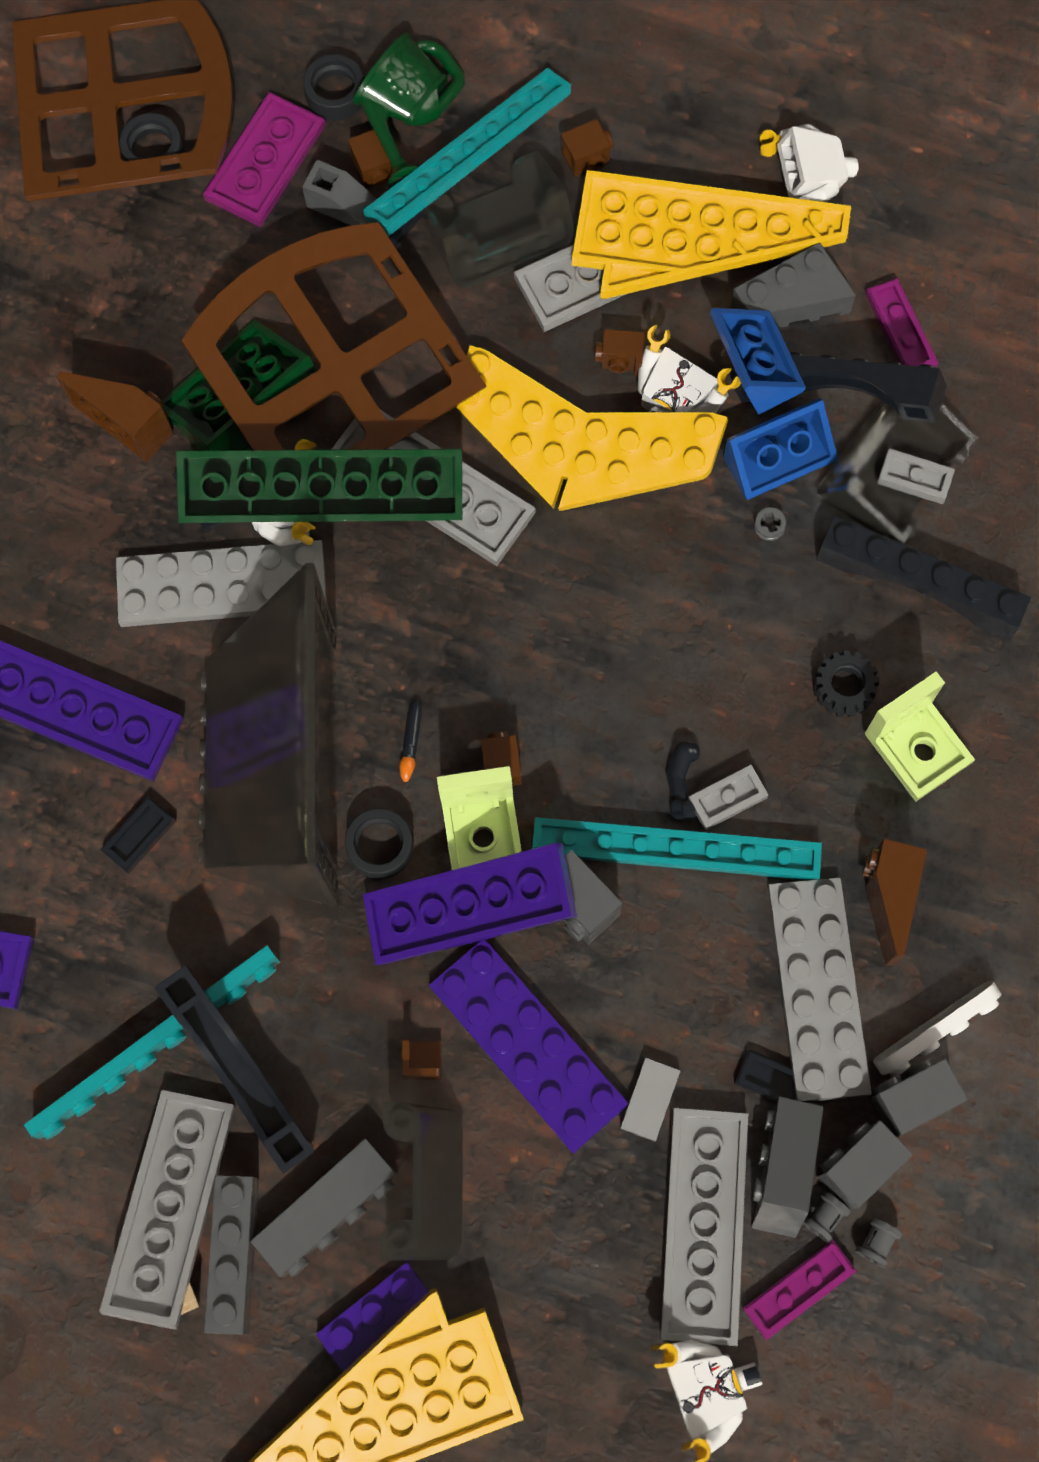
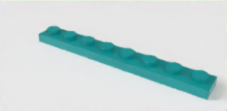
M549 68L545 69L364 209V219L369 223L379 222L387 236H390L571 94V84Z
M535 817L532 849L553 843H562L565 855L572 850L581 860L802 880L820 879L822 843Z
M267 945L206 991L218 1008L226 1002L228 1005H231L247 993L245 988L255 980L261 983L276 972L274 966L280 963V961ZM174 1015L170 1016L24 1124V1127L33 1138L40 1140L44 1137L46 1140L53 1138L65 1128L63 1123L73 1115L80 1117L90 1111L96 1105L94 1100L104 1092L111 1094L121 1088L126 1083L125 1077L135 1069L140 1072L152 1065L157 1059L155 1055L166 1046L168 1049H172L183 1042L187 1037L186 1031Z

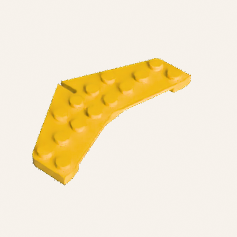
M470 345L467 357L486 384V389L458 405L457 409L553 509L564 479L567 480L558 507L560 511L703 480L711 473L728 423L726 416L711 412L586 413L489 351Z

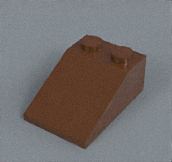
M62 371L56 376L72 406L146 463L173 434L168 422L170 417L162 409L163 402L151 391L144 393L134 385Z
M883 839L877 848L872 847L870 855H867L865 858L862 876L867 877L865 889L885 966L893 967L905 956L927 849L888 839Z

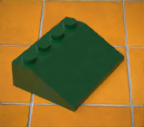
M256 320L249 323L219 350L255 405H263L318 371L307 354ZM199 368L161 400L164 404L162 409L170 417L169 421L199 450H252Z

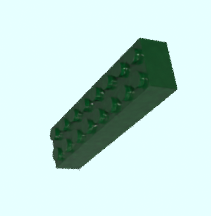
M462 449L176 451L178 523L463 520Z

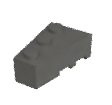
M818 243L734 288L730 308L770 311L779 328L789 326L790 322L809 319L810 322L820 320L821 316L837 313L840 316L850 314L856 295L821 243Z
M779 1097L775 1108H768L764 1131H768L769 1136L768 1142L762 1143L758 1165L763 1166L761 1178L756 1180L753 1193V1201H756L752 1229L796 1238L809 1212L823 1106Z

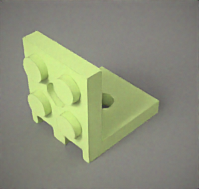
M937 672L878 710L865 732L866 737L915 802L972 764L975 760L932 704L945 684ZM918 744L928 745L933 751V758L928 761L920 760L915 755V746Z
M510 766L437 777L452 870L522 852L513 799ZM483 829L490 831L494 836L491 845L488 847L477 846L473 842V836L477 831Z

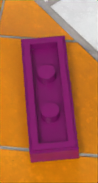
M898 278L868 288L865 295L897 362L909 366L928 364L937 368L939 362Z
M831 1240L742 1309L764 1340H768L857 1271L834 1240Z

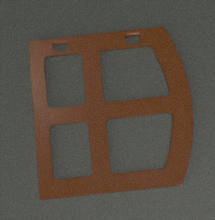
M159 0L12 22L24 195L27 202L217 173L231 130L233 111L232 79L227 55L219 33L209 14L198 0ZM170 23L181 24L199 58L202 67L199 72L120 84L114 82L110 44L111 33ZM84 37L88 86L79 90L44 95L38 94L35 45L46 41ZM194 96L205 97L201 127L193 151L132 161L122 160L117 116L119 108ZM90 112L92 114L95 164L85 168L51 173L44 172L41 121L50 117ZM180 163L181 169L162 171L161 169L163 165ZM78 178L80 183L60 186L61 180Z
M379 222L351 225L318 233L292 243L265 257L240 274L218 293L199 314L181 340L183 346L252 450H284L274 435V430L335 393L342 397L365 432V437L347 449H389L486 389V384ZM366 255L372 260L405 310L406 317L353 350L343 352L294 278L300 273L325 264ZM388 258L392 259L401 273L394 278L390 277L382 265ZM266 293H272L308 345L321 368L263 405H255L218 350L217 343L248 308ZM418 341H423L436 357L449 377L451 384L396 419L387 420L361 382V377ZM447 345L459 361L451 367L440 352Z

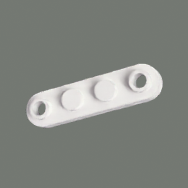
M993 980L979 985L884 1050L873 1060V1063L881 1075L889 1073L891 1077H895L910 1067L909 1060L918 1054L925 1056L936 1050L940 1046L938 1040L948 1033L953 1036L965 1030L970 1025L968 1020L977 1013L984 1015L995 1009L999 1005L997 999L1002 993Z

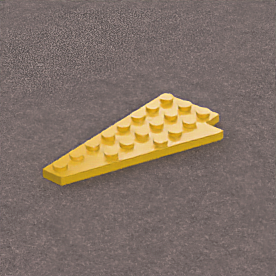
M587 170L572 255V266L604 270L600 298L607 299L798 254L818 243H821L823 248L845 243L848 235L851 206Z
M431 1289L248 1462H414L524 1420L485 1308L448 1321L437 1289Z

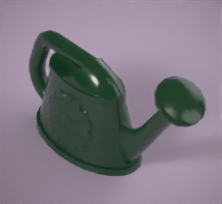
M408 32L402 34L380 57L360 85L353 99V104L357 106L362 105L391 163L392 174L388 180L390 189L416 170L418 166L407 164L402 159L387 125L388 116L403 121L410 127L430 124L440 118L465 85V75L448 50L430 40L414 42ZM425 53L435 56L452 77L451 84L439 98L438 95L447 83L448 77L440 72Z

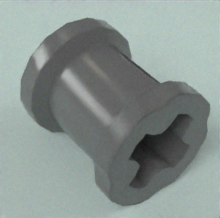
M825 1191L820 1196L821 1202L811 1216L805 1218L803 1224L819 1238L829 1243L832 1239V1231L843 1216L847 1217L851 1211L841 1201Z
M873 1217L870 1221L872 1227L863 1245L857 1246L855 1252L868 1261L886 1268L888 1264L886 1257L895 1240L900 1239L902 1233L886 1222Z

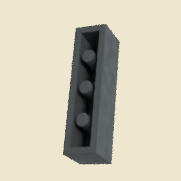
M364 1139L250 1242L279 1277H285L289 1273L293 1278L310 1263L306 1257L318 1247L322 1252L338 1238L335 1231L343 1223L347 1222L351 1226L366 1213L367 1210L363 1205L373 1196L378 1200L384 1197L395 1186L392 1179L397 1174L371 1143Z
M215 1176L204 1333L249 1334L255 1247L250 1241L256 1235L259 1179L254 1177Z

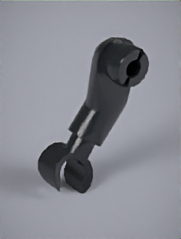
M680 742L677 744L666 772L671 796L675 798L670 806V813L678 820L695 818L696 814L693 804L687 799L688 787L685 779L690 763L698 760L700 757V747L696 743Z

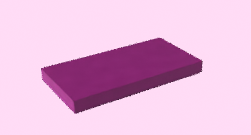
M269 92L203 193L204 199L261 227L326 126L325 119Z

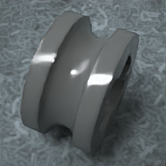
M768 507L761 510L755 519L754 528L756 534L764 540L773 541L782 536L786 527L784 514L776 508ZM766 517H772L773 522H779L780 527L776 525L774 532H769L766 526H761V522L765 523Z

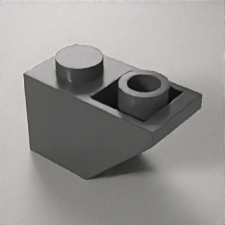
M316 160L302 186L308 208L349 225L369 223L364 219V209L377 199L346 171Z

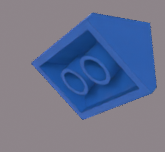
M712 308L710 315L740 382L758 415L805 390V384L770 311Z
M821 398L727 438L723 458L746 500L838 460L824 402Z

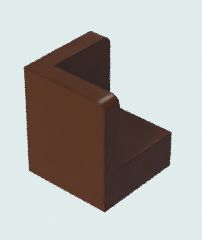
M402 1039V1077L404 1080H442L441 1041L411 1042L410 1039Z

